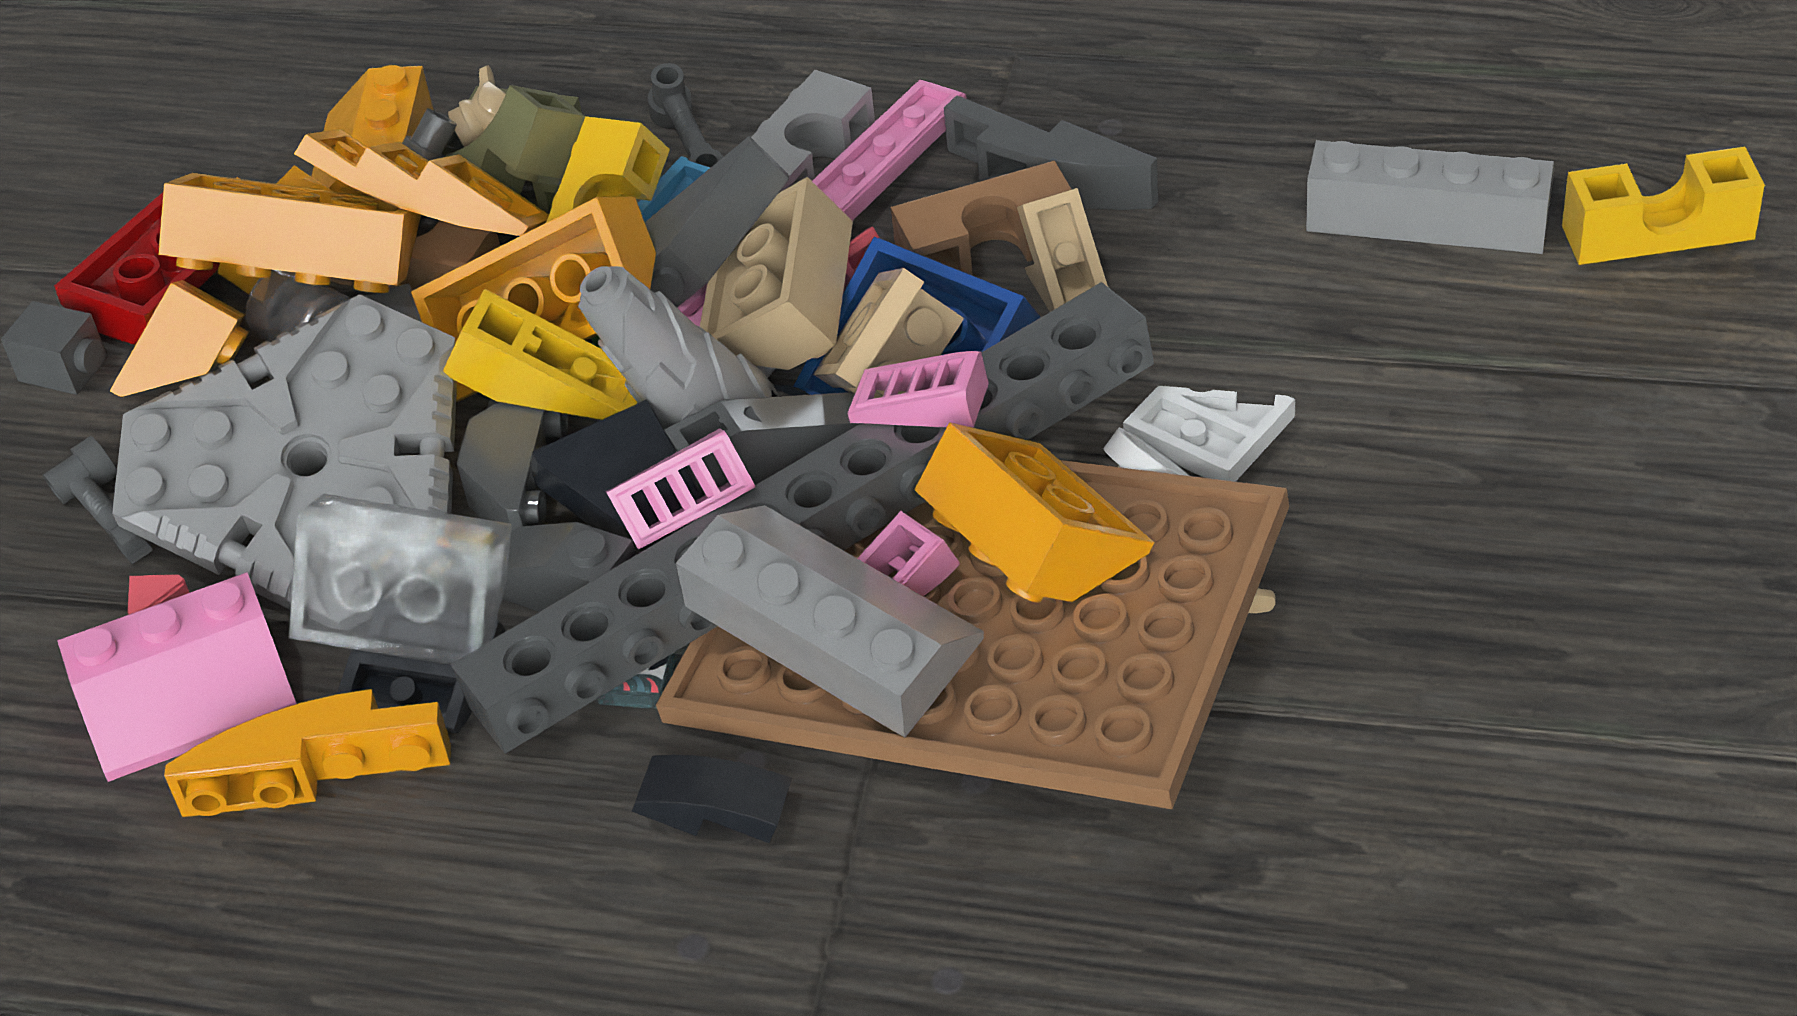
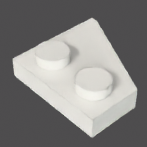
M1158 386L1123 422V429L1157 449L1178 466L1209 479L1236 482L1295 417V399L1286 395H1275L1274 406L1237 403V392L1211 390L1195 392L1183 387Z

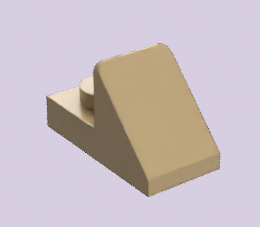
M1078 188L1017 207L1034 264L1025 267V270L1050 312L1100 282L1108 287Z

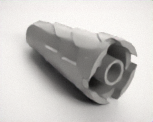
M620 266L598 267L591 271L582 281L578 307L592 329L599 336L598 345L626 379L624 385L637 403L644 400L648 401L663 430L720 400L772 397V395L779 397L773 384L742 354L736 356L709 332L707 333L703 328L695 325L660 291L654 293L625 268Z

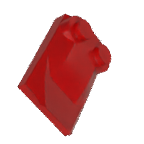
M163 192L54 285L59 302L64 308L92 314L99 333L133 345L137 344L171 283L184 280L199 288L219 269L220 265L219 262H213V268L210 270L187 269L176 266L177 257L158 255Z

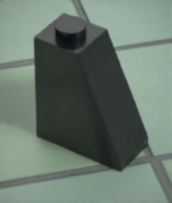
M644 400L533 451L532 477L540 489L591 527L633 541L606 491L673 455L676 451L648 401ZM685 467L679 469L678 472L693 499L696 501L701 498ZM666 477L655 482L671 514L680 510L682 506ZM642 489L631 495L648 527L659 521ZM683 527L659 538L658 540L640 549L636 547L633 541L635 554L637 555L641 553L642 551L648 549L649 547L665 539L666 537L682 529Z

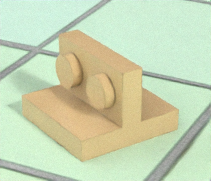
M905 268L878 273L839 333L836 346L827 352L813 375L833 388H843L848 392H853L855 395L865 369L940 356L964 318L922 290L921 287L924 281ZM876 390L874 398L883 397L885 391ZM899 391L898 394H902V393H906V392H904V391Z

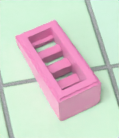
M980 351L956 352L865 369L847 413L850 423L947 428L949 422L974 428L989 385L982 353ZM876 390L885 391L883 397L874 398ZM899 391H904V392H906V393L898 394Z
M719 428L606 491L636 547L640 549L754 489L755 484L728 435ZM712 452L729 481L719 488L702 460V457ZM687 465L690 466L705 493V496L696 501L678 472L679 469ZM666 477L682 506L680 510L672 514L655 485V482ZM641 489L659 519L658 522L649 527L631 497L632 494Z
M902 511L896 515L857 558L887 576L894 570L898 573L892 579L922 596H925L942 583L960 565V562L943 539Z

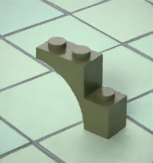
M509 85L498 112L484 132L468 146L460 150L445 148L443 154L446 157L461 155L520 195L525 180L537 181L539 175L563 178L571 157L573 144L578 138L585 116L557 93Z

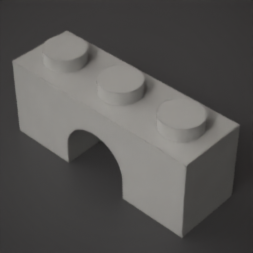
M814 70L798 88L790 93L788 99L768 120L762 122L751 138L788 173L789 180L780 192L806 177L812 181L815 178L812 157L836 159L875 122L871 87Z

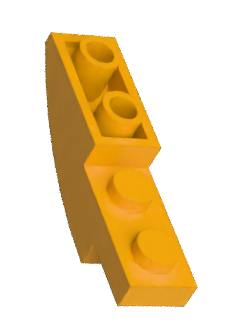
M369 689L298 703L232 727L196 745L166 764L164 776L182 817L197 815L213 816L223 812L265 807L281 808L291 804L316 802L318 780L349 779L360 775L403 770L417 771L428 767L450 765L451 742L438 702L379 709L373 691Z

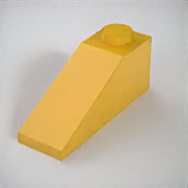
M486 289L483 290L466 321L443 369V372L451 379L497 402L600 420L637 404V401L624 385L626 379L601 348Z

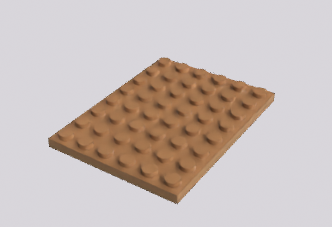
M1060 460L1155 542L1148 555L1073 602L1043 597L1041 602H1033L1014 593L1006 585L1008 577L998 567L985 563L975 557L968 549L971 543L960 532L945 527L932 516L934 508L927 501L905 513L943 539L960 562V565L942 583L923 597L984 631V639L905 738L719 626L689 643L656 704L662 723L1173 809L1289 509L1287 488ZM887 525L844 551L858 558ZM894 570L888 576L893 578L898 572Z

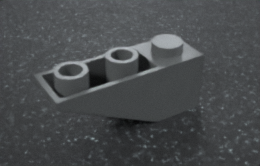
M853 392L720 400L664 429L673 448L678 452L719 428L724 430L756 485L860 423H850L847 413L854 394ZM713 452L702 457L718 488L729 482ZM685 466L700 496H705L690 466Z

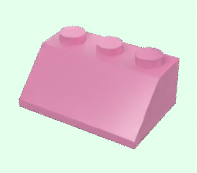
M248 572L57 640L72 690L108 782L182 755L196 745L244 722L297 704Z

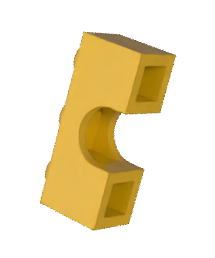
M585 116L578 138L573 144L571 157L561 184L553 198L552 208L546 223L596 197H635L636 199L651 201L670 149L642 123Z
M1745 146L1686 155L1684 171L1679 181L1667 191L1653 196H1642L1627 163L1568 172L1562 228L1578 265L1755 240L1765 184Z

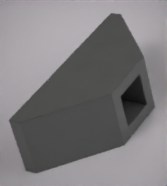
M497 402L469 419L457 460V467L468 506L492 529L508 528L512 530L522 526L545 524L547 514L545 491L537 486L532 477V452L557 441L558 438L566 437L568 414Z

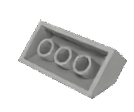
M1316 140L1307 182L1306 231L1543 254L1554 177V161L1533 160L1526 157L1510 158L1477 155L1467 152L1420 150L1404 146L1387 147L1353 144L1346 141L1330 142Z
M765 505L717 515L676 562L685 607L904 738L984 639V631Z

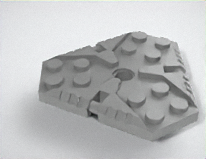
M360 294L314 317V321L310 323L304 322L296 326V330L290 333L286 331L276 336V340L272 342L266 341L254 348L256 354L236 364L231 359L219 365V369L198 376L199 379L193 382L189 380L179 385L178 390L174 392L170 390L124 413L112 511L119 527L220 575L225 566L236 570V576L248 572L255 593L343 636L372 621L379 603L385 602L401 605L449 579L453 471L450 461L444 458V452L454 451L457 381L451 379L443 372V369L456 340L455 337ZM266 376L270 378V381L253 390L249 386ZM405 453H419V455L401 456V454ZM250 533L254 537L246 547L242 543Z

